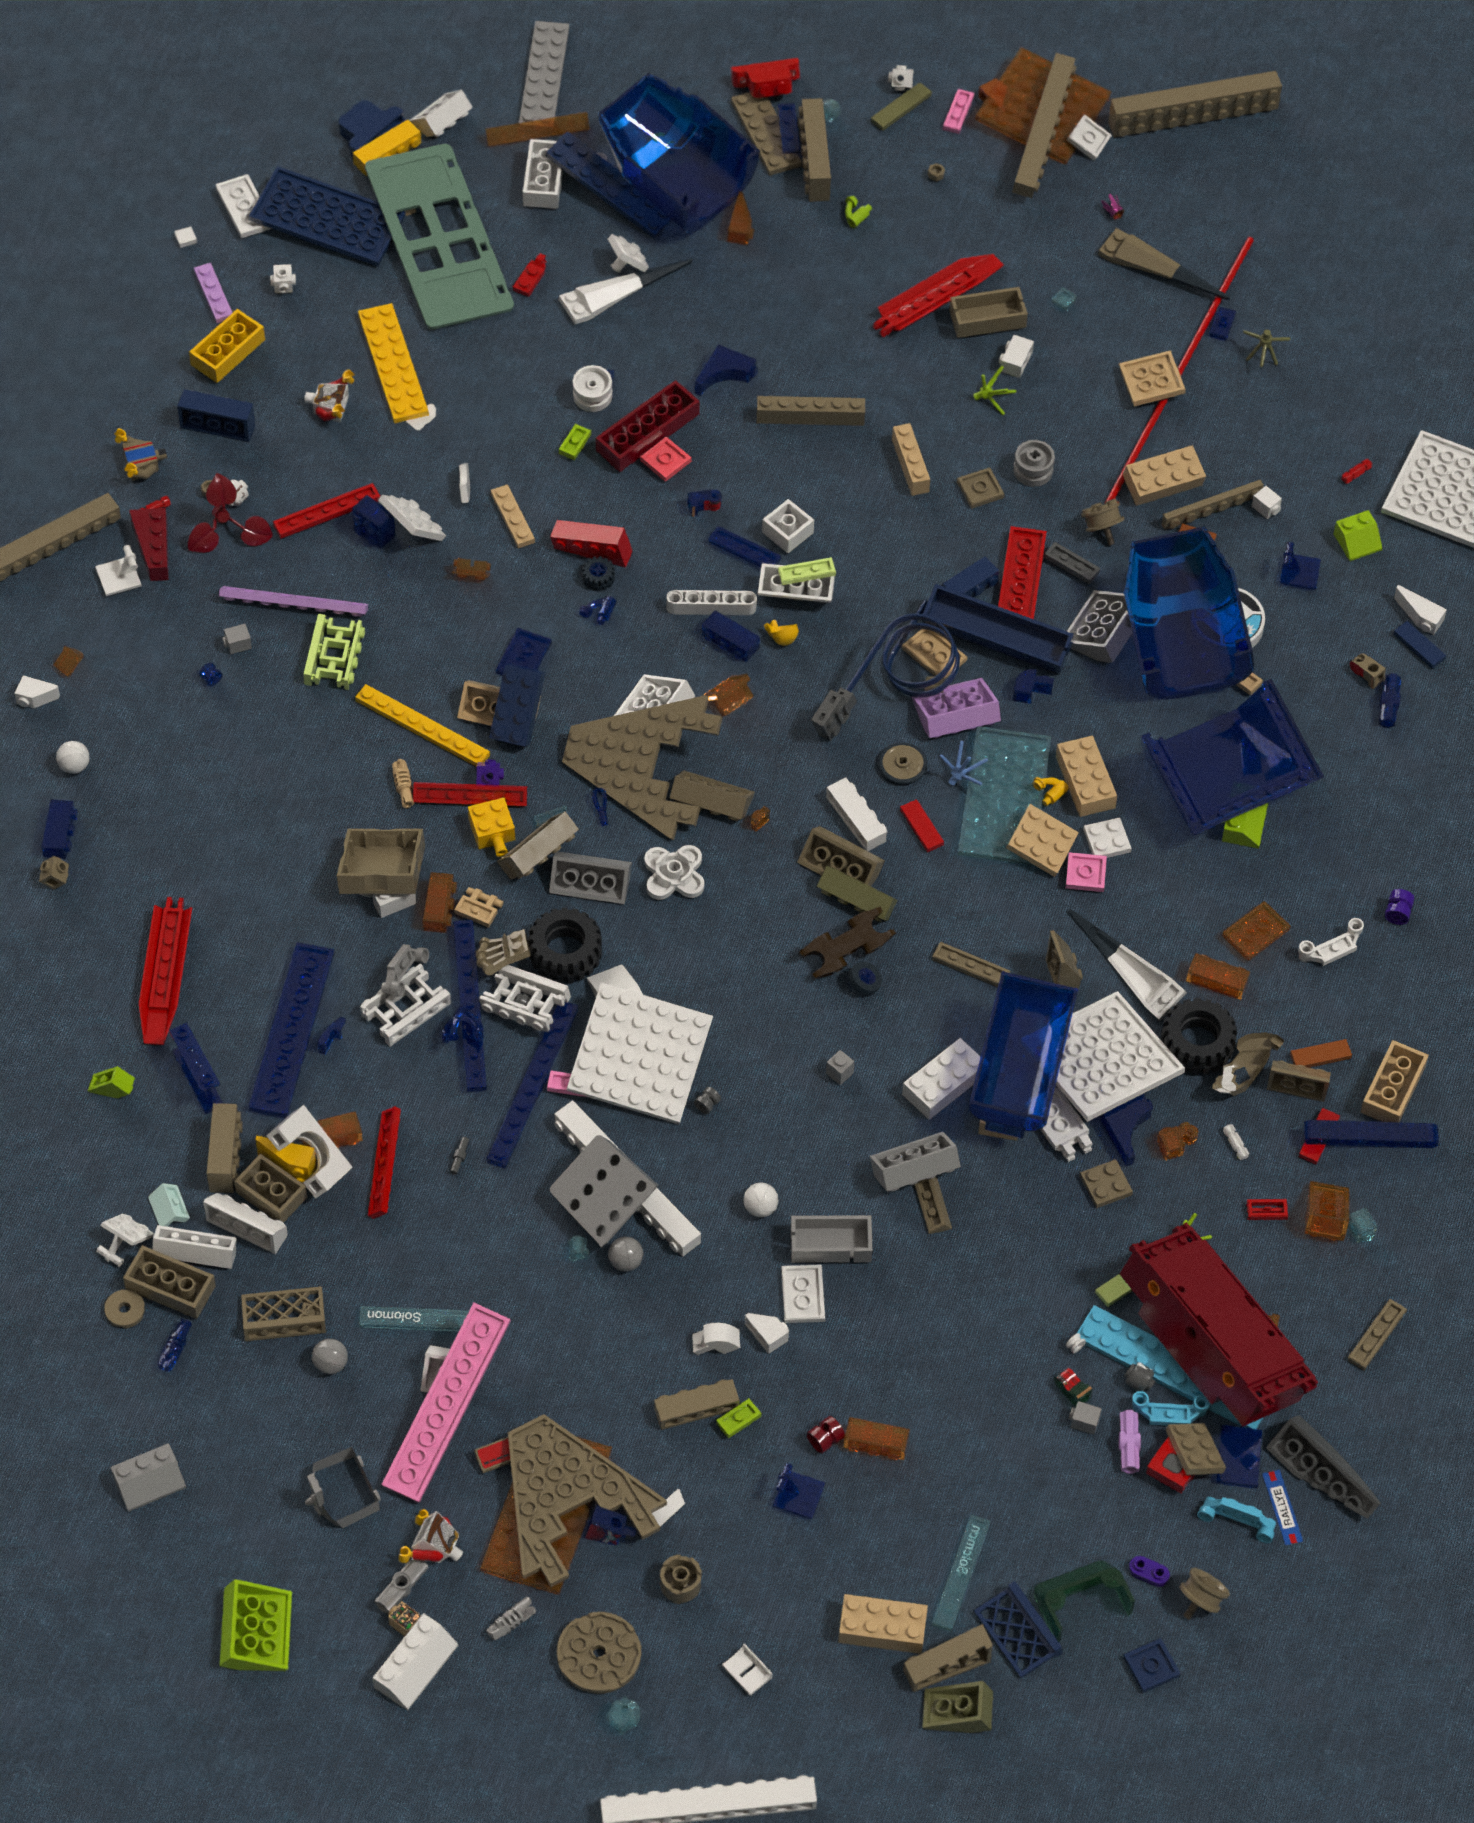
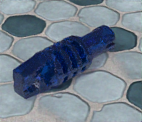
M180 1319L176 1331L170 1334L159 1359L158 1366L160 1369L171 1371L178 1361L187 1343L186 1336L192 1327V1323L189 1320Z

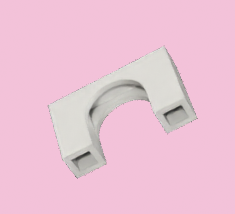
M304 1105L292 1112L267 1135L278 1151L291 1144L295 1139H301L315 1149L318 1166L316 1171L304 1182L315 1198L328 1191L352 1168Z

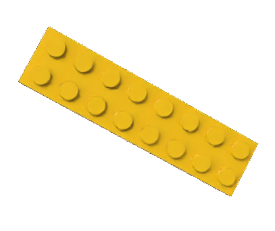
M390 303L359 310L358 316L394 423L429 416V411L393 304Z

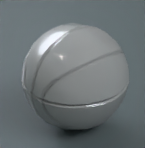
M620 1237L613 1241L609 1247L608 1258L615 1269L623 1272L632 1271L642 1262L643 1249L636 1239Z
M324 1339L318 1342L312 1352L314 1366L324 1374L340 1372L346 1366L348 1360L347 1349L336 1339Z

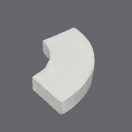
M463 463L459 466V488L461 502L467 503L470 500L468 463Z

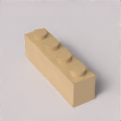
M911 424L894 426L892 442L911 495L928 493L930 477Z

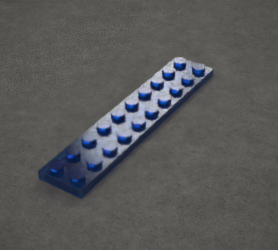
M296 943L249 1103V1111L288 1117L335 954L334 949Z

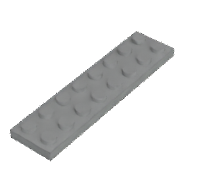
M535 22L519 129L553 131L569 24Z

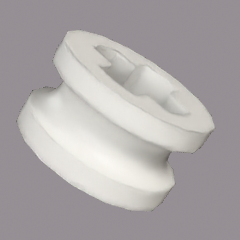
M1079 1333L1072 1336L1066 1343V1347L1071 1348L1072 1353L1078 1352L1086 1343L1085 1339L1080 1338L1081 1335Z

